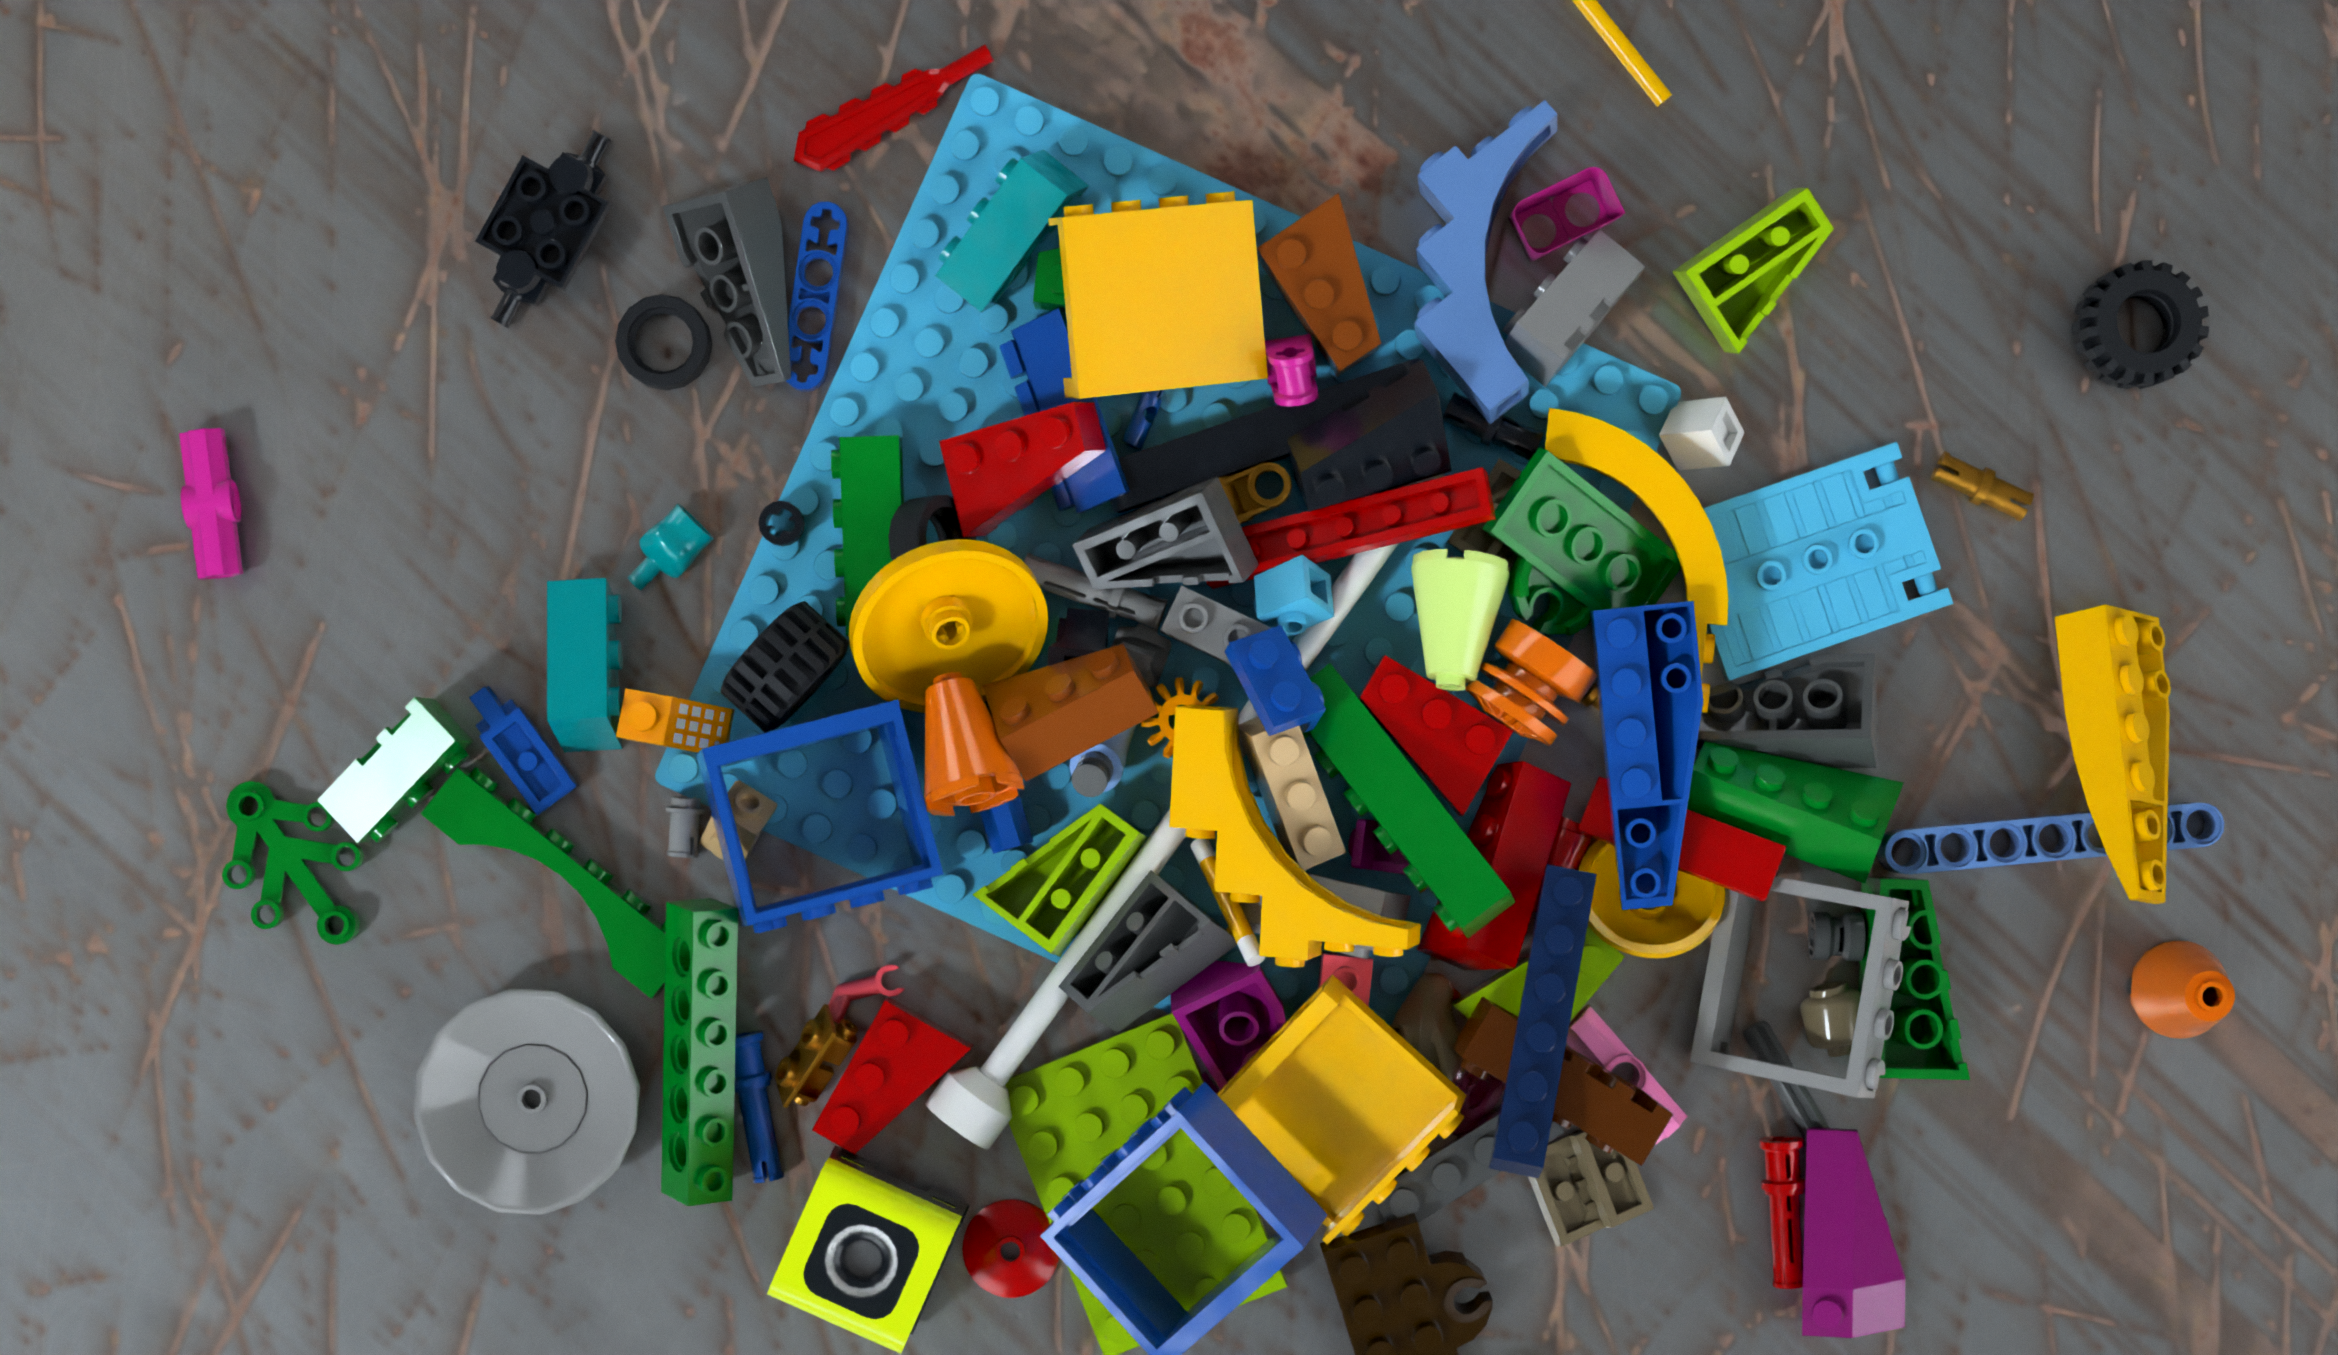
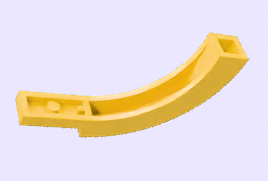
M1549 408L1545 450H1548L1562 462L1592 469L1621 484L1649 508L1665 529L1681 564L1685 582L1686 601H1694L1702 679L1703 663H1713L1715 634H1706L1707 624L1727 626L1728 622L1726 571L1719 543L1703 507L1687 483L1673 467L1639 439L1600 419L1577 412ZM1702 683V713H1707L1710 684Z

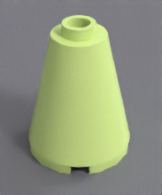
M1448 549L1421 551L1413 555L1411 572L1426 676L1429 679L1435 680L1436 687L1448 691L1465 690L1466 683L1476 681L1510 578V567H1508V562L1505 559L1479 551L1464 550V557H1447Z

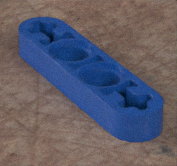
M829 201L818 202L812 205L805 214L788 319L791 379L786 380V382L795 390L801 392H812L818 389L825 382L828 374L847 247L849 221L844 211L837 204ZM826 212L832 213L834 222L840 224L838 230H830L827 240L829 248L837 247L836 255L824 250L808 251L810 243L820 247L821 232L817 227L813 226L814 220H822ZM815 260H825L833 268L831 280L823 286L811 285L806 279L805 271L807 266ZM808 308L820 309L825 315V326L817 334L809 335L803 333L798 326L800 314ZM795 339L808 344L823 343L822 351L820 352L811 348L810 363L818 367V372L816 375H808L806 382H799V375L792 371L793 364H801L804 354L802 346L794 348Z

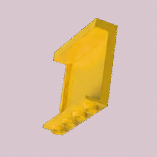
M1235 191L1205 194L1206 204L1189 205L1187 195L1158 198L1159 208L1142 210L1141 200L1111 202L1112 212L1094 214L1093 204L1063 207L1064 217L1048 218L1049 226L1058 225L1072 373V377L1063 378L1065 398L1083 399L1268 379L1252 200L1236 201Z
M1333 974L1217 1093L1220 1099L1328 1214L1322 1222L1327 1227L1322 1238L1327 1245L1340 1232L1345 1236L1352 1233L1365 1217L1362 1210L1372 1200L1377 1204L1383 1202L1398 1184L1394 1178L1405 1167L1410 1172L1415 1170L1430 1153L1431 1149L1427 1145L1438 1134L1445 1139L1458 1127L1464 1118L1460 1110L1466 1097L1462 1090Z

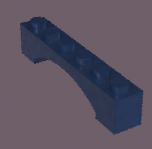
M1548 864L1546 866L1541 884L1520 1010L1489 1169L1539 1179L1544 1168L1597 874Z

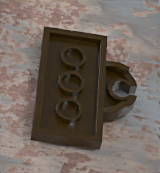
M1415 1213L1350 1233L1348 1236L1344 1235L1335 1238L1328 1245L1325 1242L1320 1243L1355 1355H1459L1457 1348L1474 1340L1487 1325L1493 1305L1489 1291L1479 1292L1473 1300L1467 1303L1454 1301L1455 1295L1461 1289L1466 1287L1480 1289L1488 1284L1483 1272L1478 1266L1465 1258L1463 1252L1445 1250L1428 1255Z

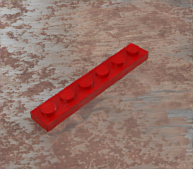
M1483 467L1345 501L1310 512L1305 511L1242 527L1259 564L1246 581L1252 580L1255 575L1300 555H1304L1316 564L1495 520L1496 516L1488 473ZM1228 580L1206 581L1207 585L1212 589L1235 584L1229 583Z

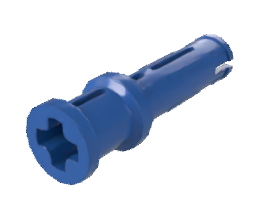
M762 1030L736 1034L735 1093H738L753 1172V1183L766 1182L765 1179L768 1178L765 1162L770 1181L785 1177L781 1167L766 1086L771 1085L770 1080H772L771 1072L765 1070L760 1045V1041L764 1039Z

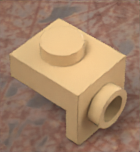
M738 780L734 782L727 793L746 862L762 829L774 814L777 803ZM711 816L698 844L710 850L718 858L723 859L713 817Z

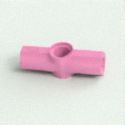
M1590 1005L1585 1006L1570 1022L1566 1044L1611 1072L1619 1063H1631L1634 1073L1630 1083L1650 1094L1673 1113L1656 1144L1668 1138L1688 1117L1686 1113L1648 1072L1643 1062L1633 1055Z

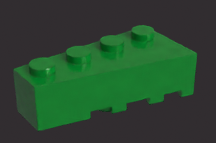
M1868 876L1865 884L1861 882V892L1909 901L1906 926L1911 927L1908 938L1902 941L1899 961L1903 964V976L1899 988L1893 990L1890 1010L1894 1013V1026L1891 1036L1888 1040L1884 1041L1881 1060L1885 1063V1075H1880L1879 1078L1970 1080L1967 1063L1963 1062L1959 1039L1962 1038L1958 1019L1954 1018L1948 991L1951 989L1948 971L1944 969L1939 948L1941 938L1929 881L1905 877ZM1861 908L1865 922V952L1862 961H1859L1858 990L1860 992L1862 990L1876 910Z

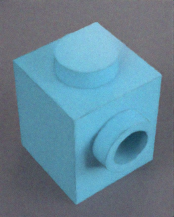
M1300 555L1254 576L1255 598L1253 599V608L1257 618L1271 628L1281 625L1287 637L1301 634L1307 628L1334 617L1330 574L1304 555Z

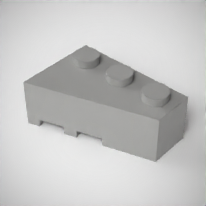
M1600 229L1589 241L1581 237L1563 258L1568 263L1558 276L1551 272L1533 293L1537 300L1527 311L1520 308L1502 330L1508 335L1505 346L1516 363L1544 387L1551 382L1634 284L1645 268V265Z

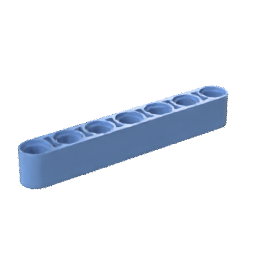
M2196 802L2168 804L2167 850L2206 847L2213 845L2220 839L2224 832V819L2216 807L2209 803ZM2090 811L1895 829L1884 834L1876 856L1880 865L1889 872L1910 875L2108 855L2103 844L2096 847L2089 840L2088 830L2091 824L2094 823ZM2194 811L2199 812L2205 821V828L2202 834L2196 838L2190 835L2186 827L2187 819ZM2050 824L2057 830L2059 841L2052 851L2047 852L2040 845L2039 834L2046 825ZM1999 829L2004 830L2010 838V847L2002 856L1995 855L1990 847V838ZM1948 834L1956 835L1962 845L1959 856L1952 861L1945 859L1940 849L1942 840ZM1905 838L1912 845L1913 855L1908 863L1900 866L1893 860L1891 851L1897 840Z

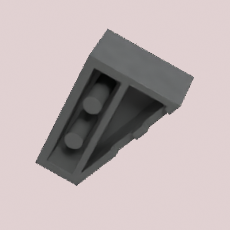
M1218 476L1091 527L1072 544L1093 589L1153 587L1159 583L1183 582V585H1198L1203 581L1228 580L1229 583H1243L1259 566Z
M1150 870L1058 987L1088 1014L1116 1032H1120L1234 948L1237 943L1230 932L1192 900Z

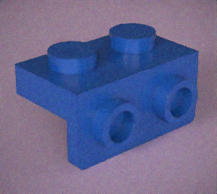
M1279 625L1229 642L1224 652L1267 734L1271 736L1300 726L1303 733L1313 730L1326 710L1323 694L1319 686L1311 682L1302 665V658L1297 645L1288 639L1282 626Z

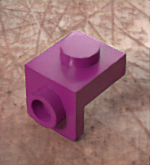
M1359 818L1356 828L1351 832L1348 844L1349 854L1352 857L1351 867L1406 875L1402 869L1408 866L1409 863L1400 851L1397 850L1390 855L1373 833V830L1379 824L1375 820Z

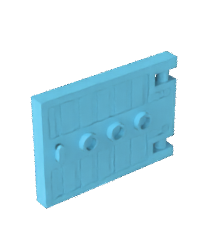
M1897 442L1703 508L1719 543L1726 571L1728 590L1727 626L1707 624L1708 633L1715 634L1714 651L1725 682L1953 604L1949 589L1943 588L1938 590L1932 572L1940 570L1941 566L1909 477L1900 479L1894 461L1901 459L1902 455ZM1875 468L1881 486L1870 490L1864 471ZM1914 579L1920 597L1908 600L1902 582Z

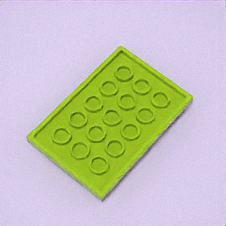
M1172 1012L1015 1075L1006 1083L1005 1086L1008 1089L1012 1118L1008 1123L1050 1224L1053 1221L1047 1214L1079 1181L1085 1180L1110 1153L1125 1144L1129 1137L1149 1118L1153 1119L1163 1109V1106L1182 1088L1186 1087L1192 1093L1204 1082L1186 1034ZM1181 1128L1092 1207L1186 1311L1270 1239L1259 1212ZM1068 1267L1103 1355H1118L1140 1346ZM1282 1268L1238 1306L1286 1288L1288 1282Z

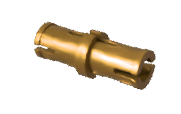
M1946 451L1942 453L1937 464L1954 471L1955 474L1941 468H1934L1931 475V480L1940 482L1968 495L1969 502L1977 506L1981 503L1987 504L2019 522L2024 518L2028 509L2011 502L2010 498L2023 505H2031L2034 498V493L2027 492L1995 477L1996 471L1985 467L1982 471L1950 455Z

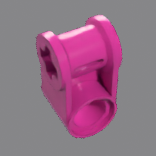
M1304 334L1265 340L1268 379L1266 380L1267 384L1271 386L1274 402L1280 406L1293 407L1309 404L1318 399V387L1315 381L1317 373L1311 335Z

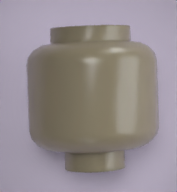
M1847 981L1828 982L1810 988V996L1805 998L1800 1004L1809 1044L1817 1049H1827L1829 1057L1849 1055L1861 992L1858 989L1849 988Z

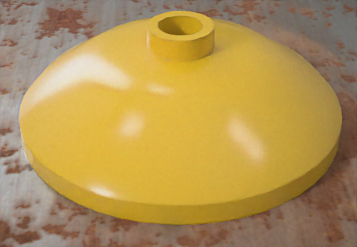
M1597 840L1588 849L1579 866V871L1597 874L1588 926L1600 939L1624 953L1644 958H1667L1685 953L1708 938L1721 917L1725 902V888L1679 870L1677 872L1673 905L1654 907L1653 910L1642 908L1622 910L1615 849L1613 845Z

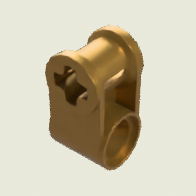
M1262 463L1240 473H1232L1219 478L1240 524L1252 520L1256 515L1279 507L1291 495V478L1287 471L1276 463ZM1264 472H1276L1283 479V491L1274 499H1264L1256 491V481Z

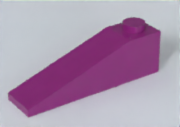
M1216 960L1170 994L1172 1014L1220 1089L1286 1022L1283 1002L1260 965L1250 967L1245 963Z
M1807 1127L1802 1336L1856 1338L1905 1328L1906 1276L1891 1237V1230L1875 1188V1181L1858 1130Z

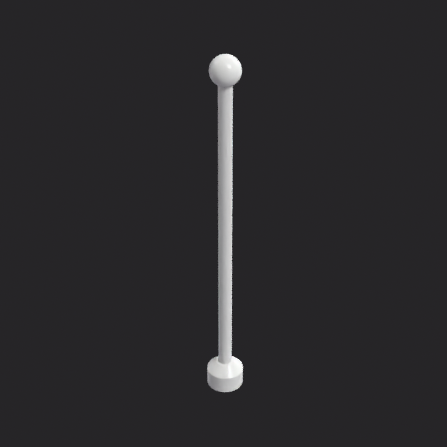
M1444 473L1434 477L1426 478L1423 480L1391 488L1386 491L1433 480L1436 478L1444 477L1446 475ZM1399 543L1357 553L1352 557L1331 586L1334 617L1307 628L1292 640L1300 651L1305 671L1308 670ZM1250 699L1238 714L1239 724L1258 717ZM1239 736L1240 750L1243 759L1246 755V752L1242 744L1241 738ZM1170 809L981 1068L975 1066L949 1070L925 1102L928 1109L940 1120L972 1143L989 1150L1011 1120L1012 1113L1009 1094L1005 1085L1069 998L1058 986L1149 871L1152 870L1158 875L1185 839V828L1169 827Z

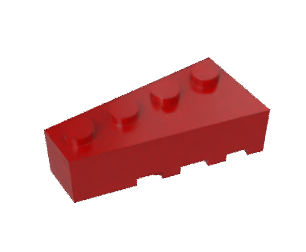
M1525 761L1497 765L1496 770L1488 781L1486 793L1467 837L1510 890L1515 903L1468 939L1459 927L1450 932L1433 911L1416 950L1462 970L1516 968L1571 787L1570 782Z

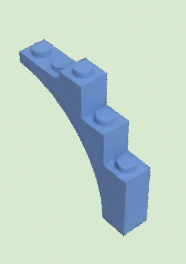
M1546 100L1534 109L1531 106H1527L1520 110L1510 120L1507 130L1496 138L1488 136L1479 142L1471 151V158L1467 159L1455 145L1445 154L1439 151L1429 157L1421 166V173L1417 175L1420 194L1446 223L1444 227L1441 224L1433 226L1420 238L1419 246L1416 248L1417 264L1446 298L1443 300L1439 297L1434 298L1418 312V320L1414 322L1416 338L1489 424H1492L1529 395L1528 379L1507 350L1492 315L1486 287V254L1494 219L1509 186L1529 158L1557 132V113Z

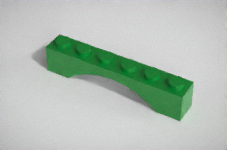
M477 766L472 771L468 768H456L420 814L458 845H488L510 849L538 860L561 875L582 896L597 918L608 945L613 969L651 999L657 997L665 988L666 921L662 924L650 915L648 911L652 907L651 904L638 893L629 888L624 894L609 881L614 875L593 858H590L585 863L571 851L575 844L559 830L552 827L547 832L535 823L533 819L537 814L527 804L516 797H513L509 802L495 791L499 783L484 770Z

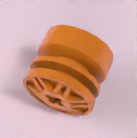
M1512 618L1494 645V648L1509 664L1503 670L1495 665L1483 662L1480 671L1495 682L1494 686L1490 688L1476 680L1469 682L1465 690L1476 699L1486 714L1513 730L1514 733L1523 738L1538 740L1547 746H1551L1558 735L1541 722L1542 718L1546 716L1564 726L1569 718L1553 702L1559 695L1569 701L1580 703L1598 675L1585 663L1546 636Z

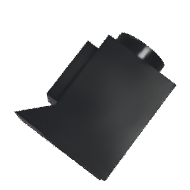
M1067 608L1066 618H1059L1056 642L1048 646L1047 666L1107 649L1109 611Z

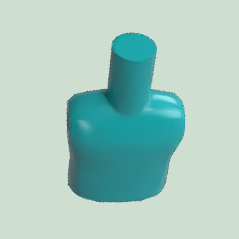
M677 503L662 520L641 537L639 546L646 558L627 578L640 591L660 571L671 578H678L689 568L699 553L714 540V537L693 515Z

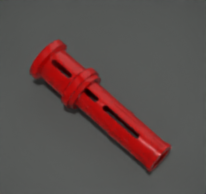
M1770 1136L1759 1139V1147L1764 1150L1766 1173V1178L1761 1181V1189L1764 1190L1765 1195L1769 1196L1773 1260L1772 1284L1773 1287L1779 1289L1803 1287L1799 1195L1804 1193L1805 1179L1801 1178L1799 1149L1804 1146V1139L1799 1136Z

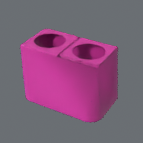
M1589 167L1521 200L1508 219L1531 263L1613 223L1623 216L1625 211L1607 174L1598 167ZM1577 193L1590 194L1599 204L1597 220L1586 227L1572 224L1565 213L1567 201ZM1535 214L1548 216L1556 228L1554 240L1544 248L1529 246L1522 232L1524 221Z

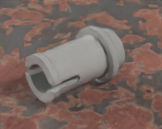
M671 797V806H666V812H670L667 856L698 858L700 814H705V808H700L701 798Z

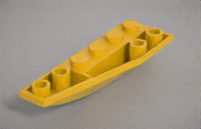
M2106 604L2056 616L2055 626L2064 710L2074 761L2088 808L2105 851L2129 900L2152 904L2165 903L2170 724L2168 697L2171 687L2169 678L2165 673L2163 658L2165 635L2160 626L2159 618Z

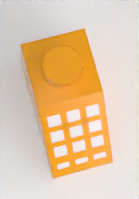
M625 688L616 737L698 753L701 749L729 742L735 710Z

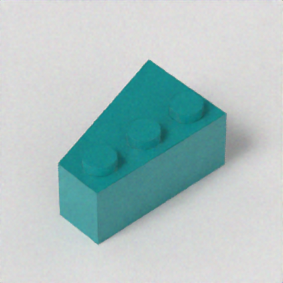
M1044 149L1020 158L1019 161L1012 158L1003 167L995 180L1001 185L991 200L983 197L977 203L967 218V221L972 226L962 239L955 236L938 258L944 264L935 276L980 312L996 304L1032 257L1030 255L1047 232L1052 233L1058 226H1049L1048 218L1059 217L1064 211L1063 207H1067L1074 196L1081 197L1089 187L1086 182Z
M607 578L547 581V721L564 753L623 749L622 738L616 737L623 702L618 670L622 669L623 655L621 642L616 639V624L622 623V602L620 594H613Z

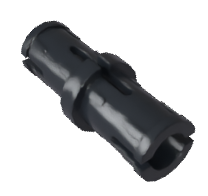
M1456 392L1453 393L1442 417L1444 422L1460 427L1480 437V443L1487 446L1493 443L1514 452L1528 461L1535 454L1544 434L1541 431L1520 424L1504 414L1492 424H1489L1468 398Z

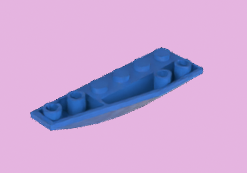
M1694 601L1590 611L1622 910L1671 906L1674 899L1703 706Z

